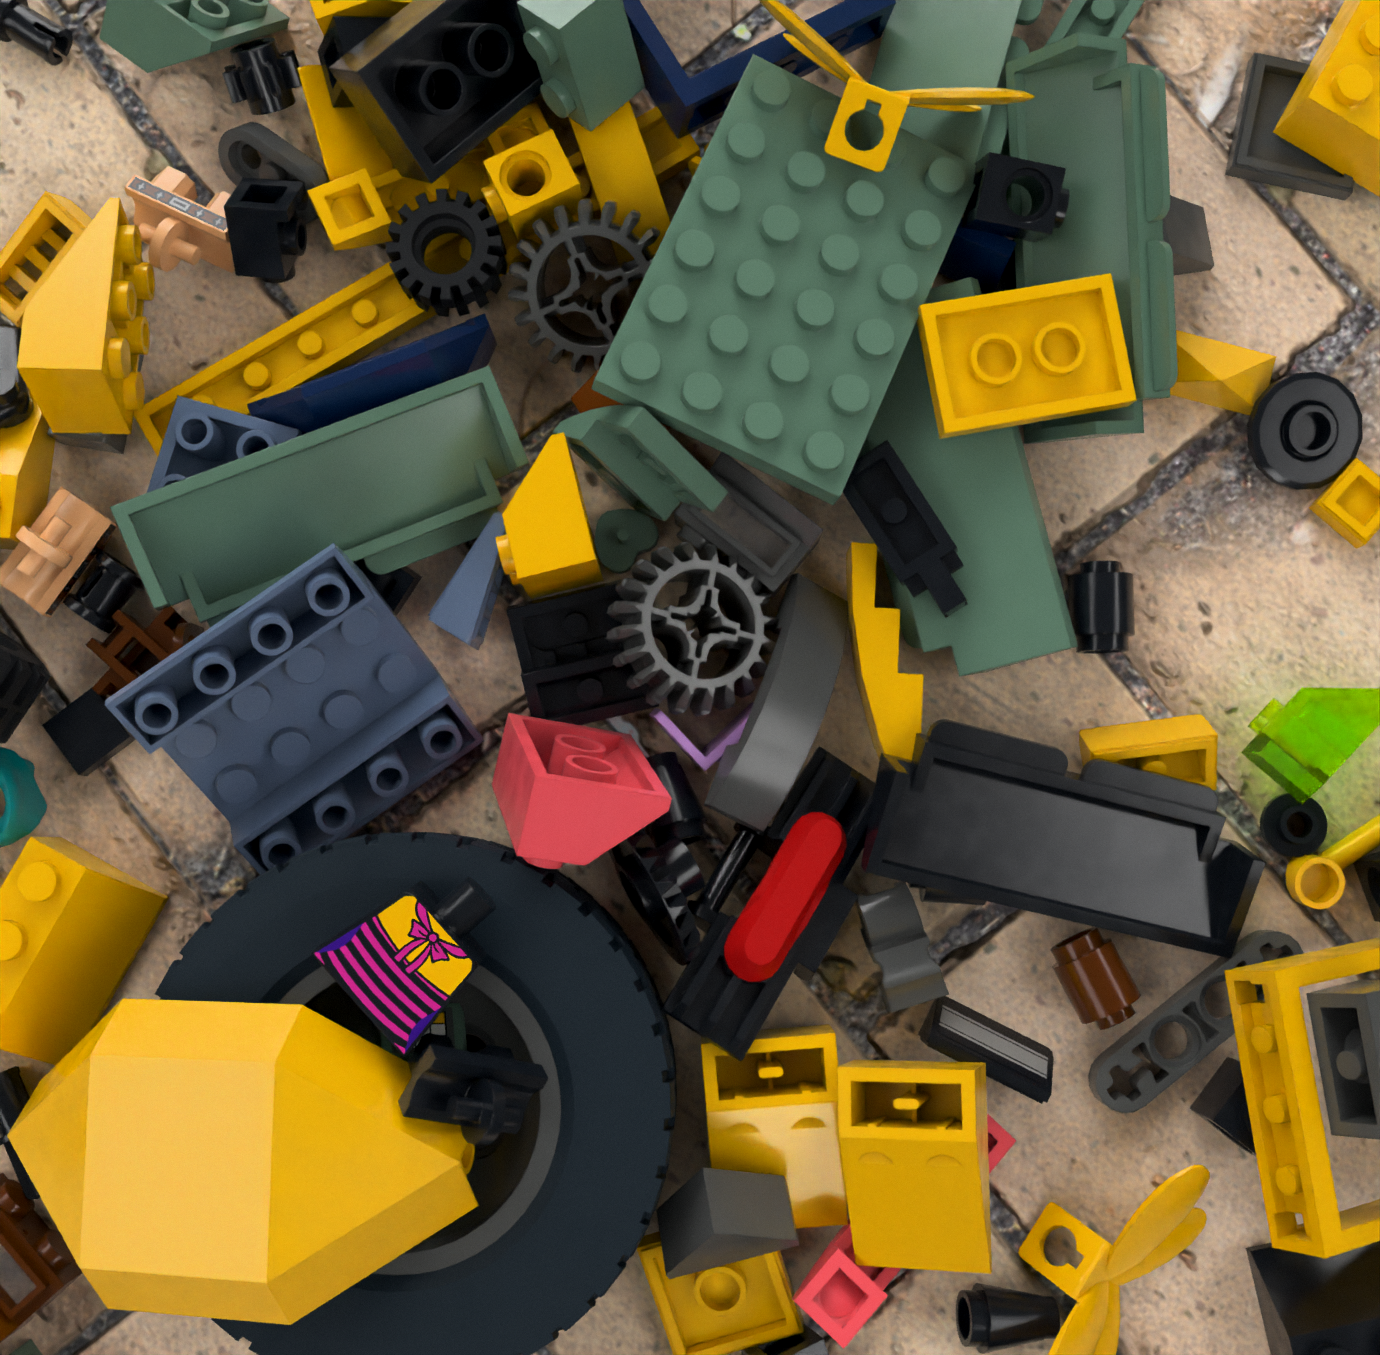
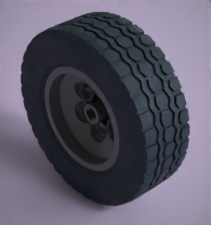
M435 832L378 833L335 841L330 845H322L294 856L284 865H276L250 881L245 890H238L210 915L212 918L210 923L204 922L179 952L183 955L182 960H174L155 992V995L159 996L160 1000L302 1004L381 1047V1031L311 953L334 934L419 881L427 884L439 899L442 900L467 877H471L492 898L496 905V910L470 932L487 954L449 1003H460L464 1011L466 1035L479 1037L485 1042L486 1047L488 1045L510 1048L515 1060L540 1064L548 1076V1081L544 1088L535 1092L529 1100L524 1112L522 1125L517 1134L500 1132L493 1143L487 1146L475 1145L473 1165L466 1177L477 1200L478 1207L291 1325L211 1318L212 1321L236 1341L244 1337L252 1342L249 1350L258 1355H531L557 1339L559 1336L558 1331L562 1329L567 1331L595 1306V1299L604 1296L625 1269L626 1261L634 1255L650 1224V1218L656 1210L669 1167L677 1107L674 1046L666 1013L660 1010L663 1006L662 999L655 981L646 968L647 965L634 943L603 905L601 906L590 893L571 878H567L564 874L560 873L559 870L531 865L522 856H516L514 848L484 839Z

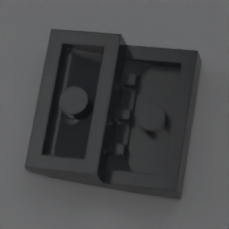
M621 580L507 607L506 611L522 670L521 678L531 717L583 725L660 706L659 704L652 706L646 703V693L649 688L647 683L635 689L626 686L629 676L635 672L630 663L623 667H616L612 664L613 658L625 651L623 643H613L605 639L609 630L622 625L621 622L607 614L608 607L616 601H624L615 590L618 582Z

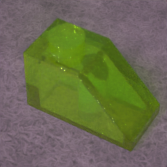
M1301 688L1285 706L1276 698H1273L1248 725L1257 735L1241 753L1303 804L1330 779L1380 725V688Z

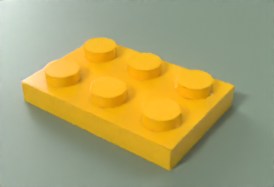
M1111 273L922 304L918 307L919 317L917 319V326L939 439L1128 407L1137 401Z

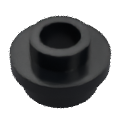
M1285 793L1274 797L1266 804L1260 817V830L1266 844L1276 853L1287 857H1301L1313 853L1321 846L1327 834V818L1322 807L1313 798L1301 793ZM1293 813L1299 814L1305 824L1304 831L1298 837L1293 836L1287 828V820Z

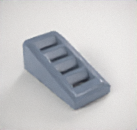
M499 511L497 514L494 513L428 614L430 616L428 620L476 650H479L480 645L483 644L504 577L496 537L505 535L506 530L502 513Z

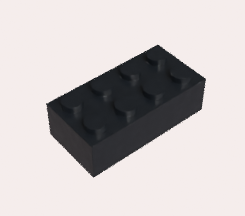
M413 0L329 67L401 176L432 184L541 93L540 87L543 81L537 63L528 52L523 41V35L526 33L517 6V2L520 0Z

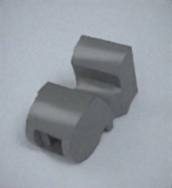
M906 882L894 883V888L869 896H865L864 893L858 894L855 905L862 925L860 930L873 962L880 966L883 973V979L879 983L886 1011L893 1013L949 995L941 969L930 957L928 951L930 940L923 929L917 906Z

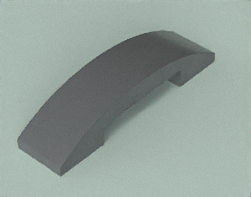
M799 573L791 575L775 616L779 620L770 630L779 635L739 743L726 746L704 806L756 832H764L777 813L812 747L835 686L847 633L848 601Z

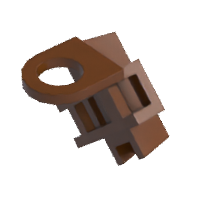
M171 606L163 609L147 628L141 625L134 617L118 609L111 617L119 625L106 640L101 642L91 638L86 644L91 651L110 667L92 689L98 695L112 696L140 676L135 670L141 675L202 634L204 628L194 623H188ZM137 639L139 642L122 658L120 655Z

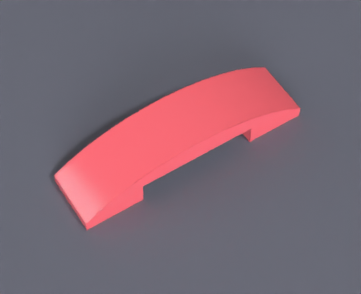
M987 1114L990 1173L1014 1145L1016 1140ZM848 1219V1224L843 1225L801 1283L792 1300L844 1349L887 1298L888 1295L883 1290L901 1268L857 1266L855 1263L850 1219Z

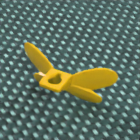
M759 0L769 13L792 34L783 33V36L795 49L816 65L846 83L824 145L825 153L873 172L879 173L884 170L907 106L949 112H975L982 110L977 105L1012 104L1032 100L1035 97L1025 91L1005 88L962 87L900 91L884 90L868 84L843 56L787 6L778 0ZM869 101L881 106L877 116L882 122L883 135L876 147L862 151L855 149L847 141L845 125L849 117L855 112L863 111L866 102Z
M1189 1166L1177 1172L1157 1187L1135 1211L1113 1245L1053 1202L1046 1205L1020 1246L1018 1254L1024 1261L1077 1301L1056 1336L1048 1355H1116L1120 1329L1119 1286L1144 1276L1169 1262L1191 1245L1202 1232L1207 1220L1206 1213L1201 1208L1193 1207L1202 1196L1210 1179V1172L1205 1166ZM1067 1228L1074 1234L1076 1250L1084 1256L1077 1268L1069 1263L1062 1266H1053L1046 1259L1044 1243L1047 1236L1053 1230Z

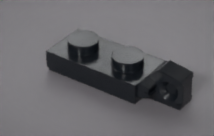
M888 440L884 441L856 460L844 487L843 494L901 585H906L913 598L928 590L946 618L968 604L964 594L951 576L952 573L964 565L956 553L958 552L957 546Z

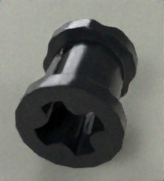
M100 550L95 557L98 562L96 568L76 594L69 593L63 600V603L95 627L110 634L116 627L111 616L118 609L122 610L136 590L144 591L145 587L137 572L109 553Z

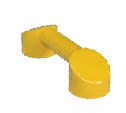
M1380 814L1318 855L1309 854L1301 857H1292L1285 873L1286 886L1291 897L1299 904L1313 909H1326L1336 904L1345 889V877L1342 870L1380 846Z

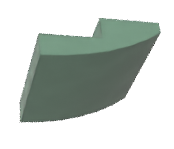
M613 405L588 410L561 421L553 430L554 434L564 432L569 448L636 511L666 521L680 502L714 512L728 493L644 407Z

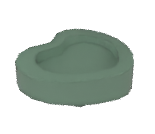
M632 509L607 511L599 518L595 530L597 555L604 567L617 574L626 573L631 570V566L635 563L638 555L651 551L657 545L659 539L658 527L654 521L646 514Z

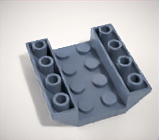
M335 543L329 545L105 700V706L149 754L162 747L230 823L234 847L260 875L278 864L284 865L294 856L322 845L327 846L335 841L344 840L484 742L482 735L434 664L366 575Z

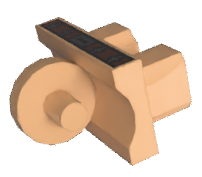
M170 166L162 170L151 182L137 175L131 178L125 186L126 195L134 200L135 214L133 222L134 225L139 227L141 241L150 245L148 255L152 266L168 272L173 270L181 260L196 265L201 258L226 271L234 272L235 268L224 205L231 194L225 191L216 193L206 207L194 202L198 197L195 182L187 174Z
M61 486L30 528L23 525L15 535L20 542L0 568V585L20 597L40 614L51 618L60 604H63L66 596L73 591L75 584L99 551L103 550L118 525Z

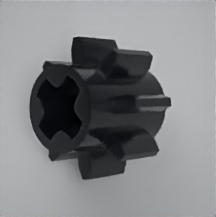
M275 38L249 41L230 50L234 65L224 67L225 72L222 75L232 103L247 100L253 115H263L283 110L296 102L292 88L301 87L302 84L297 70L299 64L294 50L280 53Z

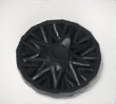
M1320 372L1289 374L1270 384L1255 401L1247 423L1248 449L1256 467L1271 482L1292 490L1321 488L1334 481L1356 458L1363 439L1362 414L1354 394L1338 379Z

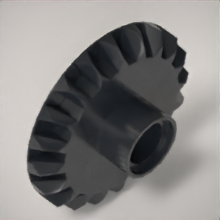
M642 828L608 852L615 865L616 873L624 891L639 916L648 925L672 959L679 965L685 966L692 959L700 955L701 945L700 933L695 926V917L686 903L687 897L704 888L705 882L695 859L680 838L675 836L656 847L652 837L648 836Z

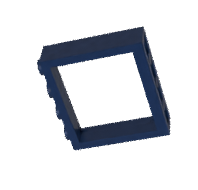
M623 0L645 88L677 139L723 116L753 54L800 78L821 68L795 49L785 39L783 33L792 35L788 30H785L688 78L640 0ZM844 0L805 20V22L841 56H845L882 36L896 1Z

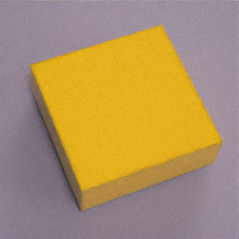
M1355 458L1326 487L1309 509L1356 549L1366 545L1380 528V477L1358 458Z

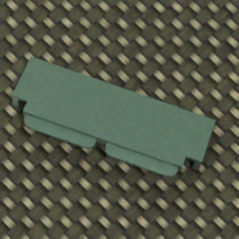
M895 0L896 4L885 27L869 84L887 91L962 87L1006 89L1005 63L1029 53V48L1025 41L1012 36L1015 23L1019 25L1034 23L1040 15L1044 0ZM867 101L864 110L877 116L881 106ZM1007 104L977 105L982 110L975 112H949L907 106L900 128L975 165L977 161L989 152L1001 154L1008 129Z
M1077 32L1005 63L1006 89L1025 91L1035 96L1032 100L1007 104L1010 156L1066 168L1062 188L1069 189L1070 194L1064 221L1060 228H1053L1052 235L1035 243L1014 238V242L1017 243L1015 246L1016 289L1111 273L1137 401L1128 407L1024 424V444L1144 433L1143 401L1170 398V388L1174 386L1178 376L1173 252L1171 246L1163 239V218L1167 215L1170 208L1165 77L1160 70L1156 69V66L1135 63L1127 64L1126 39ZM1011 184L1013 212L1020 216H1027L1032 206L1031 196L1023 186Z
M968 277L931 288L924 304L982 295L978 279ZM916 322L857 459L888 440L957 546L958 552L956 553L964 566L952 573L951 576L964 594L968 604L945 618L928 590L913 598L906 585H901L882 555L895 607L900 609V626L903 637L911 647L922 648L923 653L951 647L959 677L989 672L1078 647L1018 426L939 439Z
M486 366L110 506V509L154 609L160 611L190 599L199 622L207 621L209 627H212L332 543H335L354 563L364 560L369 571L377 575H384L478 538L494 513L497 514V506L504 503L494 480L519 471L529 461L491 368Z

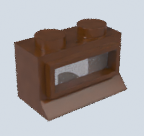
M4 1173L0 1174V1343L28 1324L82 1274L60 1232L47 1226L34 1210V1200L26 1198L20 1183L15 1180H9Z

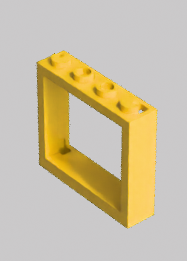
M1380 937L1224 970L1272 1248L1326 1259L1380 1241V1199L1340 1212L1338 1210L1299 987L1380 969ZM1255 985H1262L1265 1000L1257 999ZM1295 1213L1302 1214L1304 1223L1297 1225Z

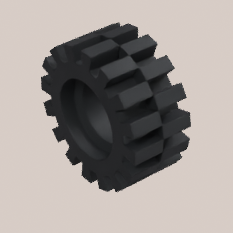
M436 189L437 201L429 202L424 192L415 196L419 206L415 211H412L406 204L398 211L402 220L401 225L393 221L390 224L388 233L393 242H386V253L392 262L389 263L404 293L409 299L414 298L419 308L428 312L430 306H432L438 316L449 317V308H456L459 316L470 314L467 304L476 301L480 309L488 304L489 301L486 293L490 289L497 294L502 286L499 274L506 275L508 264L504 254H507L499 226L494 216L489 215L486 205L479 199L473 205L468 193L458 190L454 200L450 198L447 189ZM447 233L459 234L466 238L471 244V256L468 263L461 270L452 274H439L433 272L425 265V250L434 238Z

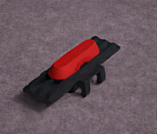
M819 746L805 766L771 825L767 826L764 832H756L735 822L733 828L737 833L705 884V887L696 901H687L688 908L695 917V926L705 932L700 942V955L686 965L660 1010L737 1060L742 1061L791 974L794 973L805 981L813 978L858 898V895L843 886V883L864 848L875 789L873 781ZM758 848L768 855L772 862L738 918L734 915L727 916L720 910Z

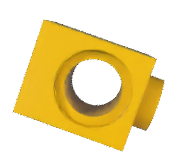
M553 129L483 160L490 185L480 189L483 198L497 224L508 221L517 241L535 233L532 224L539 218H543L551 225L555 224L553 210L559 205L564 204L569 209L571 215L578 213V203L583 199L580 183ZM526 181H537L543 184V187L537 193L530 196H521L514 193L516 188Z

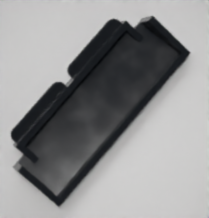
M947 719L934 722L930 726L927 735L916 733L912 760L881 753L861 867L865 873L1231 959L1266 862L1237 841L1220 837L1226 817L1216 811L1218 796L1208 786L1099 758L1088 761L1082 768L1081 774L1067 771L1068 759L1066 755L1056 747Z

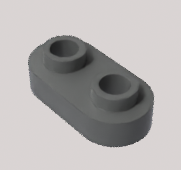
M256 122L242 124L226 131L222 135L218 146L219 160L225 174L236 186L243 177L304 182L306 194L296 209L297 217H302L306 224L318 219L308 197L307 190L328 183L330 180L325 170L316 161L267 127Z

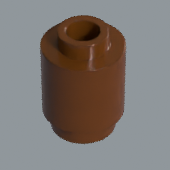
M1091 927L1059 942L1050 949L1057 962L1052 968L1082 1024L1096 1021L1099 1029L1104 1030L1122 1023L1136 1013L1131 1004L1138 1000L1141 994L1111 938L1103 939L1098 927Z

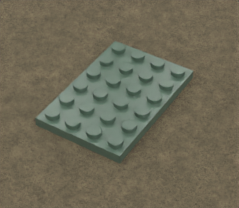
M753 54L601 364L591 389L623 405L644 407L658 422L834 505L841 497L919 317L918 307L924 304L974 191L976 185L973 184L976 165L902 128H899L884 170L879 173L828 155L824 151V145L841 98ZM863 110L855 112L847 120L845 136L849 144L855 149L862 151L873 149L882 139L883 126L878 116Z

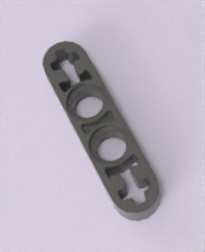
M1257 930L1241 939L1236 944L1231 959L1219 957L1094 1060L1088 1074L1089 1087L1094 1097L1111 1110L1120 1113H1132L1145 1107L1235 1033L1232 1013L1224 1018H1214L1205 1007L1204 998L1209 987L1216 982H1226L1224 970L1233 969L1236 965L1237 967L1263 962L1264 957L1259 951L1262 946L1273 949L1280 948L1282 953L1277 959L1303 954L1304 952L1299 943L1288 934L1272 930ZM1255 985L1258 988L1256 992L1257 999L1265 1000L1262 985ZM1168 1022H1178L1187 1034L1186 1048L1181 1055L1175 1058H1163L1155 1048L1154 1038L1156 1032L1162 1025ZM1138 1045L1144 1057L1160 1068V1071L1154 1076L1150 1070L1141 1067L1131 1075L1128 1081L1133 1090L1127 1096L1116 1090L1110 1093L1107 1091L1113 1084V1079L1109 1074L1113 1067L1117 1066L1127 1072L1143 1061L1132 1053V1050Z

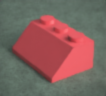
M508 713L491 785L516 856H522L529 864L546 869L561 868L563 863L586 866L669 811L672 798L631 734Z

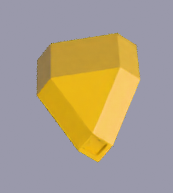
M123 998L40 1080L7 1135L77 1265L108 1309L291 1325L479 1206L466 1177L473 1165L475 1144L467 1143L462 1135L461 1126L404 1117L401 1112L398 1100L412 1077L408 1062L302 1004Z

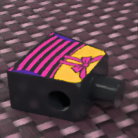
M467 877L442 900L439 899L427 884L419 881L334 934L311 954L404 1057L413 1049L486 956V951L470 932L496 910V905L488 893L471 877Z

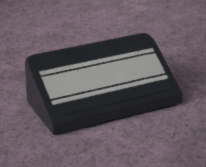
M947 996L934 1000L918 1033L923 1043L958 1062L986 1063L987 1077L1041 1104L1043 1101L1048 1102L1052 1092L1054 1062L1053 1052L1048 1047Z

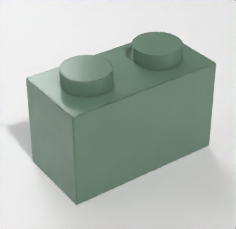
M520 0L517 2L526 33L523 35V41L528 52L536 61L543 81L540 87L542 97L557 116L561 118L568 116L591 132L645 88L623 0Z

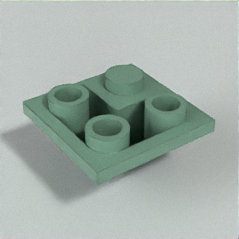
M107 0L100 39L142 70L149 73L285 30L288 27L290 18L271 5L269 0Z

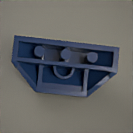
M484 313L466 320L464 323L284 392L247 404L252 417L298 429L304 435L484 368L488 365L497 342Z

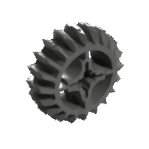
M590 199L579 201L577 209L578 221L573 220L569 209L564 204L557 206L553 211L559 229L555 230L543 218L536 220L532 227L543 243L540 245L532 239L523 238L517 244V249L524 256L532 260L531 264L514 262L509 267V274L515 278L527 280L526 286H517L508 292L510 301H528L530 308L523 310L515 316L516 324L518 326H525L535 320L539 329L529 338V344L536 348L548 337L556 344L549 352L548 360L556 364L563 356L565 350L574 353L571 361V370L577 373L582 371L587 355L594 357V368L596 371L601 367L621 326L618 320L620 313L616 304V294L622 288L629 286L631 282L642 277L644 278L655 254H651L648 246L653 244L660 235V231L655 226L648 229L641 239L632 232L641 217V214L636 210H632L626 216L623 225L615 223L617 203L611 200L605 202L601 219H594V210ZM596 235L611 239L623 246L634 259L614 265L605 264L596 257L591 246H586L582 236ZM563 242L570 256L567 259L571 272L570 283L557 293L546 297L544 284L546 267L555 249ZM585 272H594L595 280L599 275L603 276L606 281L622 276L615 279L601 295L602 302H593V295L588 300L582 294L567 299L573 296L587 280ZM571 311L583 312L591 318L597 330H602L604 337H591L577 333L564 325L556 315L559 313L562 315Z
M682 542L674 548L673 553L668 547L663 546L651 553V562L640 559L631 566L630 571L633 579L624 578L618 582L615 590L624 601H616L608 607L607 614L621 622L622 625L609 630L605 639L613 643H623L625 651L616 655L613 658L612 664L616 667L631 664L635 672L629 676L626 686L635 689L647 683L649 688L646 693V703L654 706L661 703L667 697L669 713L678 715L684 713L690 707L693 715L703 716L709 714L713 706L719 711L733 707L735 695L743 698L749 696L756 689L752 678L758 679L763 677L768 666L761 656L773 653L776 645L774 641L764 636V631L771 629L779 619L770 615H763L761 606L770 601L772 594L761 592L755 595L750 587L754 584L758 572L748 573L743 578L736 572L739 555L724 557L719 562L716 545L707 544L702 547L701 551L696 552L692 542ZM677 581L688 583L686 594L679 597L677 607L673 605L663 609L653 607L655 598L665 583ZM718 601L724 608L728 619L722 614ZM688 618L692 619L694 625L691 628L697 627L699 636L702 637L694 640L690 636L694 630L687 631L686 622L683 621ZM654 637L664 644L667 651V660L660 653ZM722 648L730 650L724 666L713 678H697L699 665L706 663L709 651L715 652Z

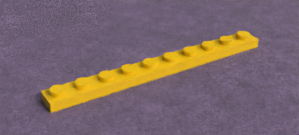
M657 106L636 118L658 184L688 168V162L693 157H700V149L691 134L677 139ZM578 151L567 159L580 183L582 198L591 200L594 219H600L601 211L582 155ZM527 181L518 186L514 193L521 196H530L537 193L543 187V184L537 181ZM578 213L572 215L574 221L579 220ZM508 221L498 224L507 252L504 256L508 264L506 271L508 273L512 263L527 262L530 259L517 249V244L520 240L517 241ZM557 223L552 224L555 230L559 229ZM446 233L440 235L428 244L424 254L425 265L433 272L439 274L455 273L468 263L471 256V244L459 234ZM535 233L525 237L534 240L540 245L543 243ZM390 261L147 402L141 411L134 410L133 416L158 457L178 395L251 416L247 404L265 397L268 398L346 368L435 316L437 313L434 307L430 306L428 312L417 306L414 298L409 299L390 267L389 263H392Z

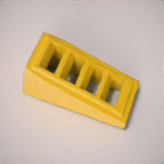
M48 191L44 192L0 251V312L21 329L24 308L93 220L70 199ZM62 225H65L73 233L69 239L58 231ZM45 242L58 252L54 259H51L40 248ZM27 260L42 272L38 280L22 266ZM10 277L28 292L23 300L4 284Z

